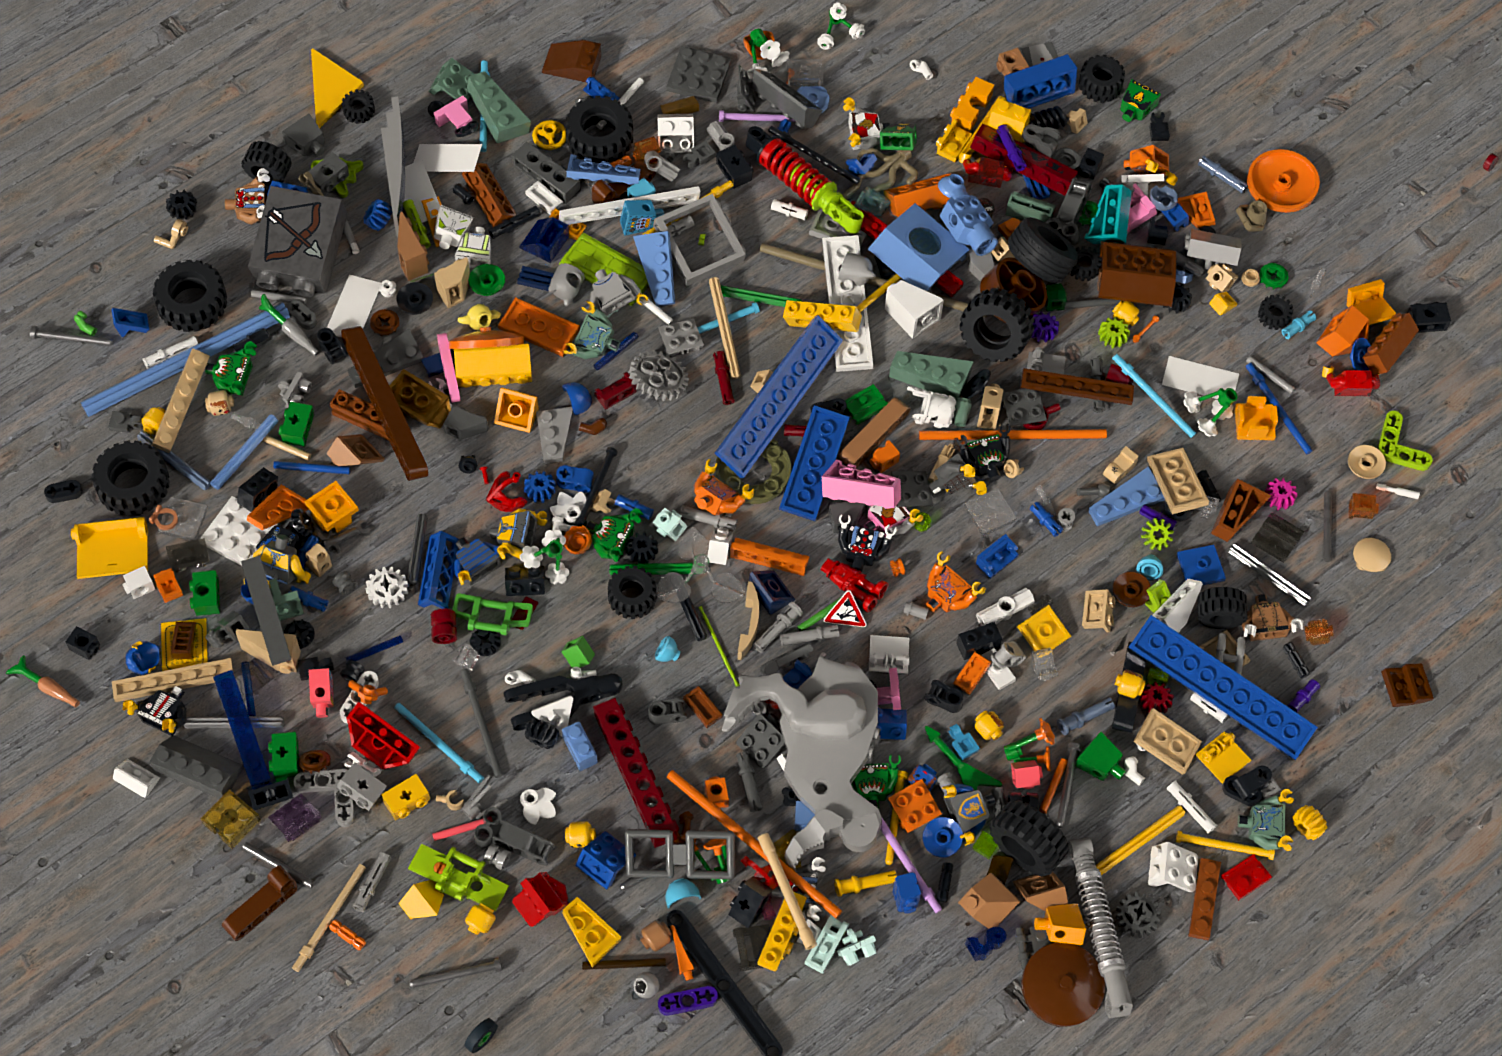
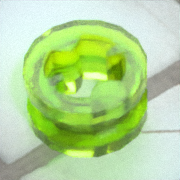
M920 512L915 517L923 515L924 525L915 521L914 528L917 531L924 532L930 528L931 517L925 512Z

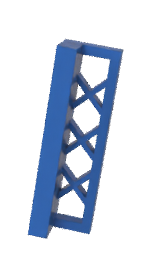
M439 531L429 538L418 605L423 608L432 604L441 609H448L454 576V561L458 551L456 543L459 539L443 531ZM446 540L453 543L451 551L446 546ZM444 556H446L449 562L448 568L443 563ZM442 573L446 579L444 586L440 581V574ZM438 591L443 596V602L436 600Z

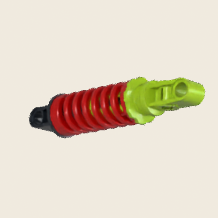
M758 126L749 128L745 145L757 155L756 160L758 164L771 171L786 186L791 187V190L797 193L799 197L804 198L805 202L814 211L822 209L826 215H829L834 221L838 222L849 233L855 234L860 231L864 218L863 212L846 200L840 192H837V184L835 182H832L827 177L825 178V175L819 174V171L816 168H812L809 162L806 163L803 157H799L797 152H792V148L787 146L779 136L770 137Z

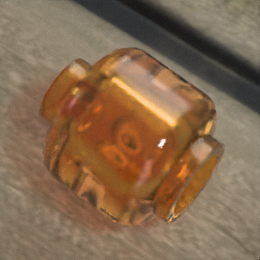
M1326 619L1311 620L1307 626H1304L1306 642L1310 641V644L1313 646L1328 644L1330 637L1334 636L1333 625H1328Z

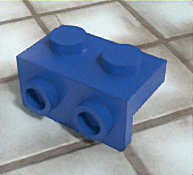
M878 708L880 739H906V710Z

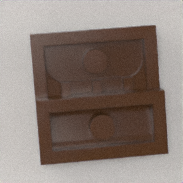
M1422 663L1405 664L1402 668H1385L1381 671L1392 707L1420 704L1434 699Z

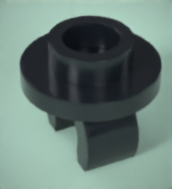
M474 455L461 456L458 466L460 471L470 474L476 471L478 463Z

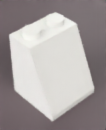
M900 280L887 288L885 310L913 339L941 320L944 300Z

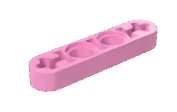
M437 334L450 402H460V394L447 334Z

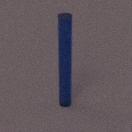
M636 332L631 333L621 342L617 352L614 350L608 352L593 365L597 371L635 341L639 337Z
M401 635L347 656L345 657L346 661H359L401 644L403 639Z
M245 661L241 663L247 712L248 716H256L249 662Z

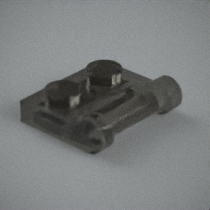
M769 924L733 929V936L736 938L740 956V971L764 968L759 966L757 962L770 933ZM745 936H750L755 961H749Z

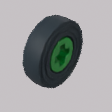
M490 1018L483 1020L467 1037L464 1046L473 1054L478 1052L494 1036L498 1025Z

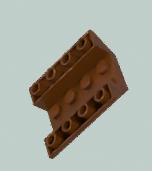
M1107 241L1100 242L1102 273L1099 281L1098 298L1172 306L1176 282L1175 250Z

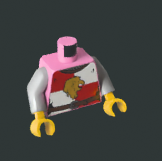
M898 504L895 508L868 505L867 518L869 522L864 524V528L885 533V527L890 525L888 528L889 533L892 534L895 527H897L895 535H903L914 526L915 521L921 522L923 515H919L916 518L915 516L920 510L913 509L909 512L905 507H898Z

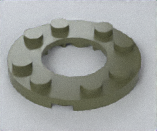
M774 439L770 441L760 455L770 463L772 468L771 476L762 484L749 485L748 491L754 488V496L751 499H745L746 504L766 503L778 497L786 489L791 475V461L787 451L778 445ZM717 456L716 478L742 495V488L747 483H743Z

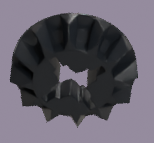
M301 508L293 510L291 521L294 529L305 538L313 535L314 524L311 522L307 512H304Z
M301 619L298 621L293 620L292 623L287 624L285 630H283L284 634H296L297 628L302 632L301 640L296 635L300 649L312 643L315 631L310 622Z
M477 629V631L472 633L469 640L472 651L479 656H491L501 646L500 634L493 631ZM489 636L488 639L490 643L485 642L484 644H482V640L480 638L486 639Z

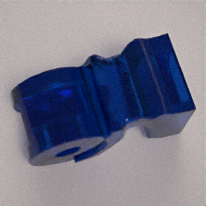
M992 927L985 933L984 945L980 944L978 938L975 937L967 938L965 945L975 962L978 960L984 961L988 955L992 954L993 949L997 950L1003 947L1007 934L1001 927Z

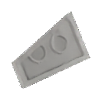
M572 407L536 411L544 464L562 462L573 416Z

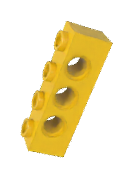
M789 300L786 301L783 318L789 326L806 328L814 316L819 315L833 330L858 332L862 318L856 306Z

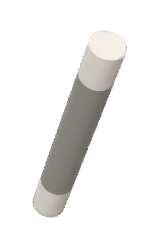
M346 218L343 230L353 254H358L360 250Z

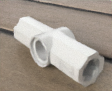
M1024 588L1009 597L1004 596L1000 598L997 603L976 614L980 626L992 622L996 624L1002 620H1009L1013 614L1034 604L1033 594L1030 590ZM1001 607H1008L1010 610H1004Z

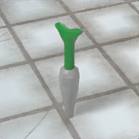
M263 294L261 296L262 305L259 306V310L269 312L282 325V331L306 348L314 356L317 355L319 350L311 343L303 330L293 320H287L272 306L266 294Z

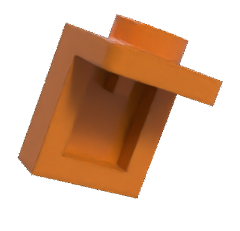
M172 568L160 571L154 575L156 586L164 603L183 596Z

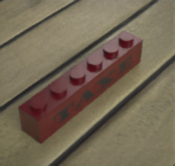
M982 123L970 148L991 159L999 160V163L1003 161V165L1016 171L1013 162L1007 156V150L997 130ZM1014 140L1016 146L1021 150L1022 158L1027 165L1023 171L1017 172L1066 196L1070 184L1078 171Z

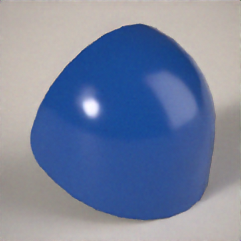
M569 382L562 385V389L567 391L574 415L581 414L590 408L592 397L584 385L577 382Z

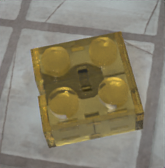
M230 789L200 818L203 825L214 834L218 833L219 838L231 849L261 820L259 814Z

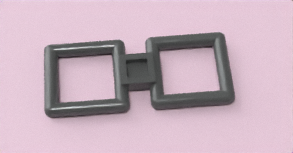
M627 829L625 831L627 877L673 878L674 865H686V875L690 879H734V832L688 830L685 834L686 843H674L673 831ZM633 838H665L666 870L634 869ZM694 839H726L727 871L695 870Z

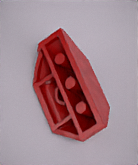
M359 701L346 717L352 747L383 770L409 764L421 748Z

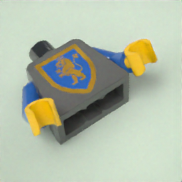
M955 784L943 786L942 789L947 790V795L943 799L951 819L959 824L964 833L960 835L961 839L964 837L966 839V844L964 845H970L975 842V837L986 824V819L989 817L987 807L994 805L995 799L991 793L982 796L980 790H974L968 785Z

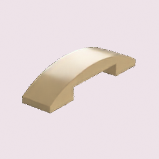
M749 581L745 607L752 608L749 634H740L738 660H742L751 649L759 624V599L753 582Z

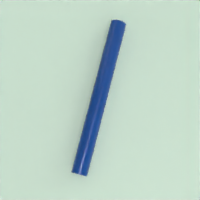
M274 461L273 465L274 469L350 474V467L280 461Z

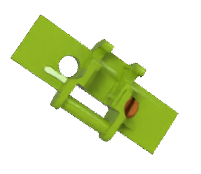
M420 845L408 870L435 882L436 890L461 902L466 898L479 904L482 903L494 911L498 909L509 885L482 873L486 864L485 861L480 862L457 851V848L453 846L448 854L445 855L426 845ZM452 858L475 868L476 871L474 873L468 871L466 874L454 868V864H452ZM478 881L482 883L483 888L480 891H474L471 888L472 883Z

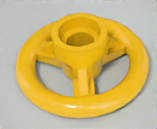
M554 120L540 122L533 130V141L538 147L545 150L558 149L566 142V128L563 124ZM562 131L561 140L554 144L555 135ZM537 135L544 136L548 140L549 145L540 142Z

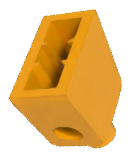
M1078 903L1048 906L1044 918L1036 917L1034 920L1035 930H1046L1048 939L1051 942L1083 945L1086 927Z

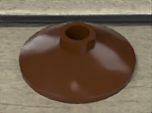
M1125 572L1115 579L1113 594L1116 600L1124 606L1140 607L1149 600L1146 590L1151 585L1143 575L1137 572Z

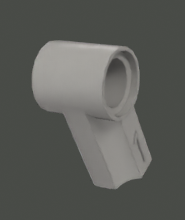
M714 121L707 127V132L719 147V151L735 145L734 136L727 132L721 122Z
M649 151L645 154L644 160L649 170L657 172L671 182L677 177L680 170L678 166L660 156L656 151ZM652 158L658 159L654 164L649 163Z

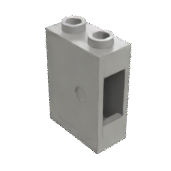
M1191 229L1190 234H1186L1184 249L1187 250V256L1195 257L1194 263L1201 266L1203 259H1205L1204 268L1206 270L1210 269L1213 261H1215V265L1222 263L1238 265L1241 253L1240 238Z

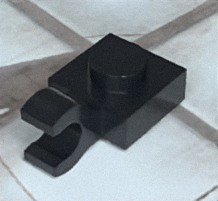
M318 657L298 660L301 681L309 680V670L327 668L330 671L334 670L331 657L324 658L319 661Z

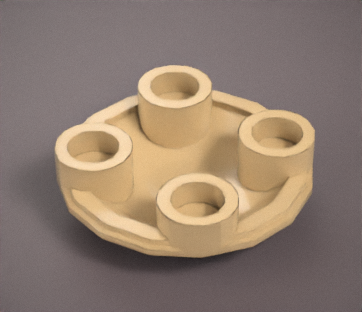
M1364 538L1354 547L1353 556L1359 570L1382 572L1386 570L1391 562L1390 549L1379 539Z

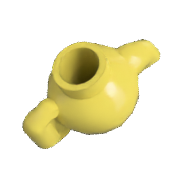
M477 304L469 309L466 316L459 317L458 322L469 324L473 330L480 331V327H488L492 319L500 318L501 313L497 310H490L484 304Z

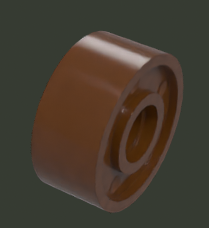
M1013 257L1002 259L984 275L980 283V292L986 289L990 291L992 288H998L999 291L1005 289L1010 294L1012 292L1017 294L1016 297L1022 298L1026 302L1025 306H1029L1031 309L1030 315H1035L1044 307L1047 301V290L1043 280Z

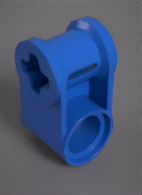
M563 465L557 469L556 482L562 489L587 493L591 490L594 473L587 468Z

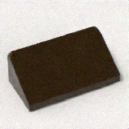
M993 855L987 875L992 873L1005 885L1014 858Z

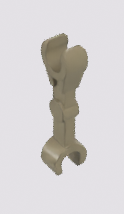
M306 171L304 175L301 174L299 176V181L310 188L313 194L324 196L321 189L315 185L310 172Z

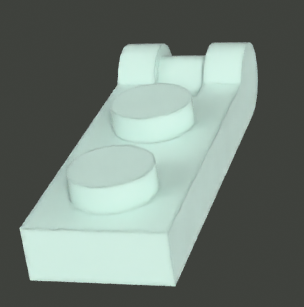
M830 915L816 940L817 946L810 951L805 965L823 974L850 924L845 921L842 923ZM834 927L838 929V932L835 933L831 931V928Z

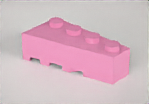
M835 460L822 476L823 497H828L832 500L840 499L850 503L859 502L869 506L878 505L884 508H895L901 500V481L899 478L882 473L872 474L871 470L866 468L858 470L856 465L853 464L845 466L842 465V461Z

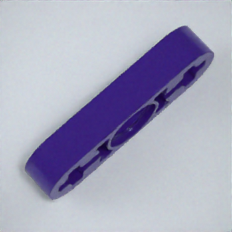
M705 986L665 994L658 1000V1010L661 1014L669 1016L709 1008L717 1003L718 993L715 988ZM709 992L710 995H714L711 997V1001L702 998L705 997V993ZM696 994H699V998H702L700 999V1004H697ZM685 996H691L694 999V1003L690 1006H685L682 1003V999ZM675 998H678V1003H679V1007H680V1008H677V1004H672V1003H676V999H675ZM664 1001H668L669 1004H672L670 1005V1009H666L665 1006H662L664 1005Z

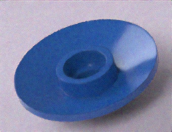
M1358 338L1353 344L1350 359L1354 370L1369 371L1362 358L1371 346L1366 338Z
M939 817L926 825L923 831V843L927 851L936 857H949L960 849L963 843V838L961 839L960 835L963 832L959 824L953 819ZM946 836L947 841L941 842L940 838Z

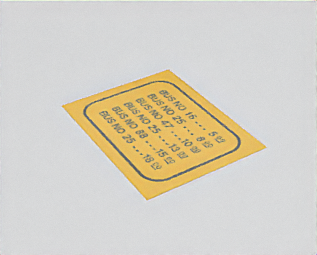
M206 618L161 623L162 671L208 662L207 639L205 638L207 635ZM176 622H196L193 659H172L170 653ZM180 627V630H190V628ZM180 634V636H189V634ZM179 640V643H188V641ZM178 647V649H187V647Z

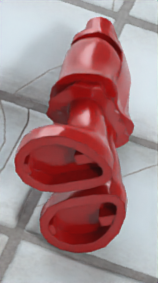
M828 558L820 569L826 573V577L837 585L841 591L846 592L850 590L863 603L862 608L867 613L875 608L877 599L881 600L888 588L886 581L874 584L865 579L866 574H861V571L838 560L833 561ZM857 585L861 586L862 588H864L865 590H867V591H868L869 593H871L872 595H868V594L864 593L863 591H861L860 589H858L856 586H857Z

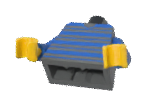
M463 537L456 543L460 550L456 552L457 559L454 561L455 576L459 579L461 585L467 580L471 586L501 566L500 557L505 559L504 554L511 553L507 544L497 546L488 542H482L480 539H475L469 543Z

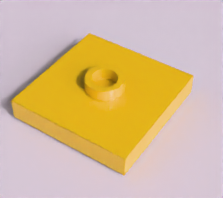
M1047 605L1017 626L1039 659L1071 637L1050 605Z

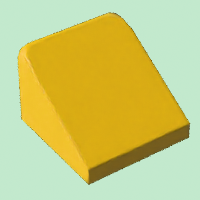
M1228 292L1216 294L1209 303L1219 315L1225 314L1238 305Z

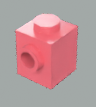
M1035 760L1011 763L1012 782L1016 788L1032 789L1040 785V778H1043L1041 766H1038Z

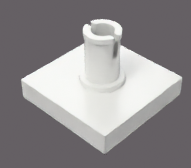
M1164 174L1121 175L1122 183L1136 182L1147 197L1148 183L1164 181Z

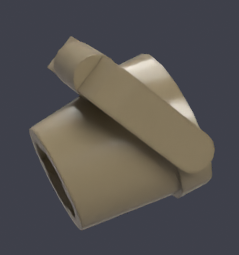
M1257 200L1253 201L1250 205H1240L1236 209L1247 231L1259 232L1264 230V225L1267 221V205L1264 202Z

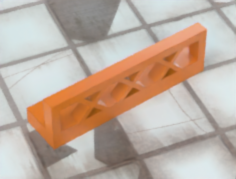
M736 537L730 546L731 558L801 576L805 575L809 562V556Z

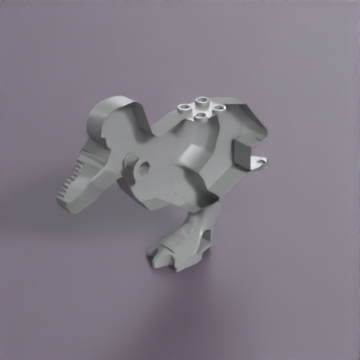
M824 652L818 658L814 673L798 689L788 685L781 673L761 677L740 674V688H734L724 713L725 721L722 727L723 732L732 730L738 723L744 720L749 711L759 704L760 701L771 699L778 705L782 713L780 729L788 751L784 777L798 799L815 814L807 826L793 837L785 851V863L795 872V866L798 865V862L804 856L824 848V842L830 841V838L840 836L844 845L851 851L863 852L869 850L875 844L882 825L879 809L855 792L851 785L864 765L872 764L874 758L873 746L877 747L879 744L878 691L858 665L849 661L841 664L826 659L827 653ZM818 787H825L827 789L824 793L816 791Z

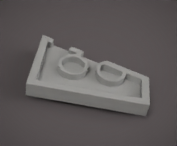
M822 209L818 211L809 230V235L821 239L858 235L860 250L866 239V233L861 230L855 234L847 232L838 222L834 221L829 215H826Z

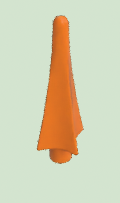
M671 925L680 975L684 974L686 981L694 979L692 971L695 968L680 941L675 926Z

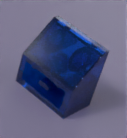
M554 217L539 219L519 248L551 263L569 238V226Z

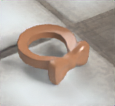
M157 505L155 512L149 518V522L151 524L155 523L161 530H171L177 525L178 516L174 510ZM170 513L174 517L173 522L169 525H162L157 519L158 515Z

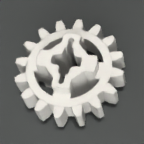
M383 567L381 572L376 569V575L370 574V580L366 581L367 587L365 589L369 600H373L375 606L380 603L381 608L385 604H388V607L391 608L392 603L398 606V600L404 601L403 594H408V582L405 575H401L399 569L394 572L393 567H390L389 571H386V568ZM386 583H388V587H389V588H388V592L386 591V588H385V587H386Z

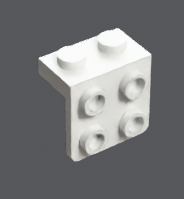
M1170 842L1153 846L1150 854L1148 885L1157 887L1168 883L1185 891L1194 892L1196 890L1198 855Z

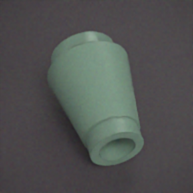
M956 399L954 425L959 427L966 425L972 408L969 399Z

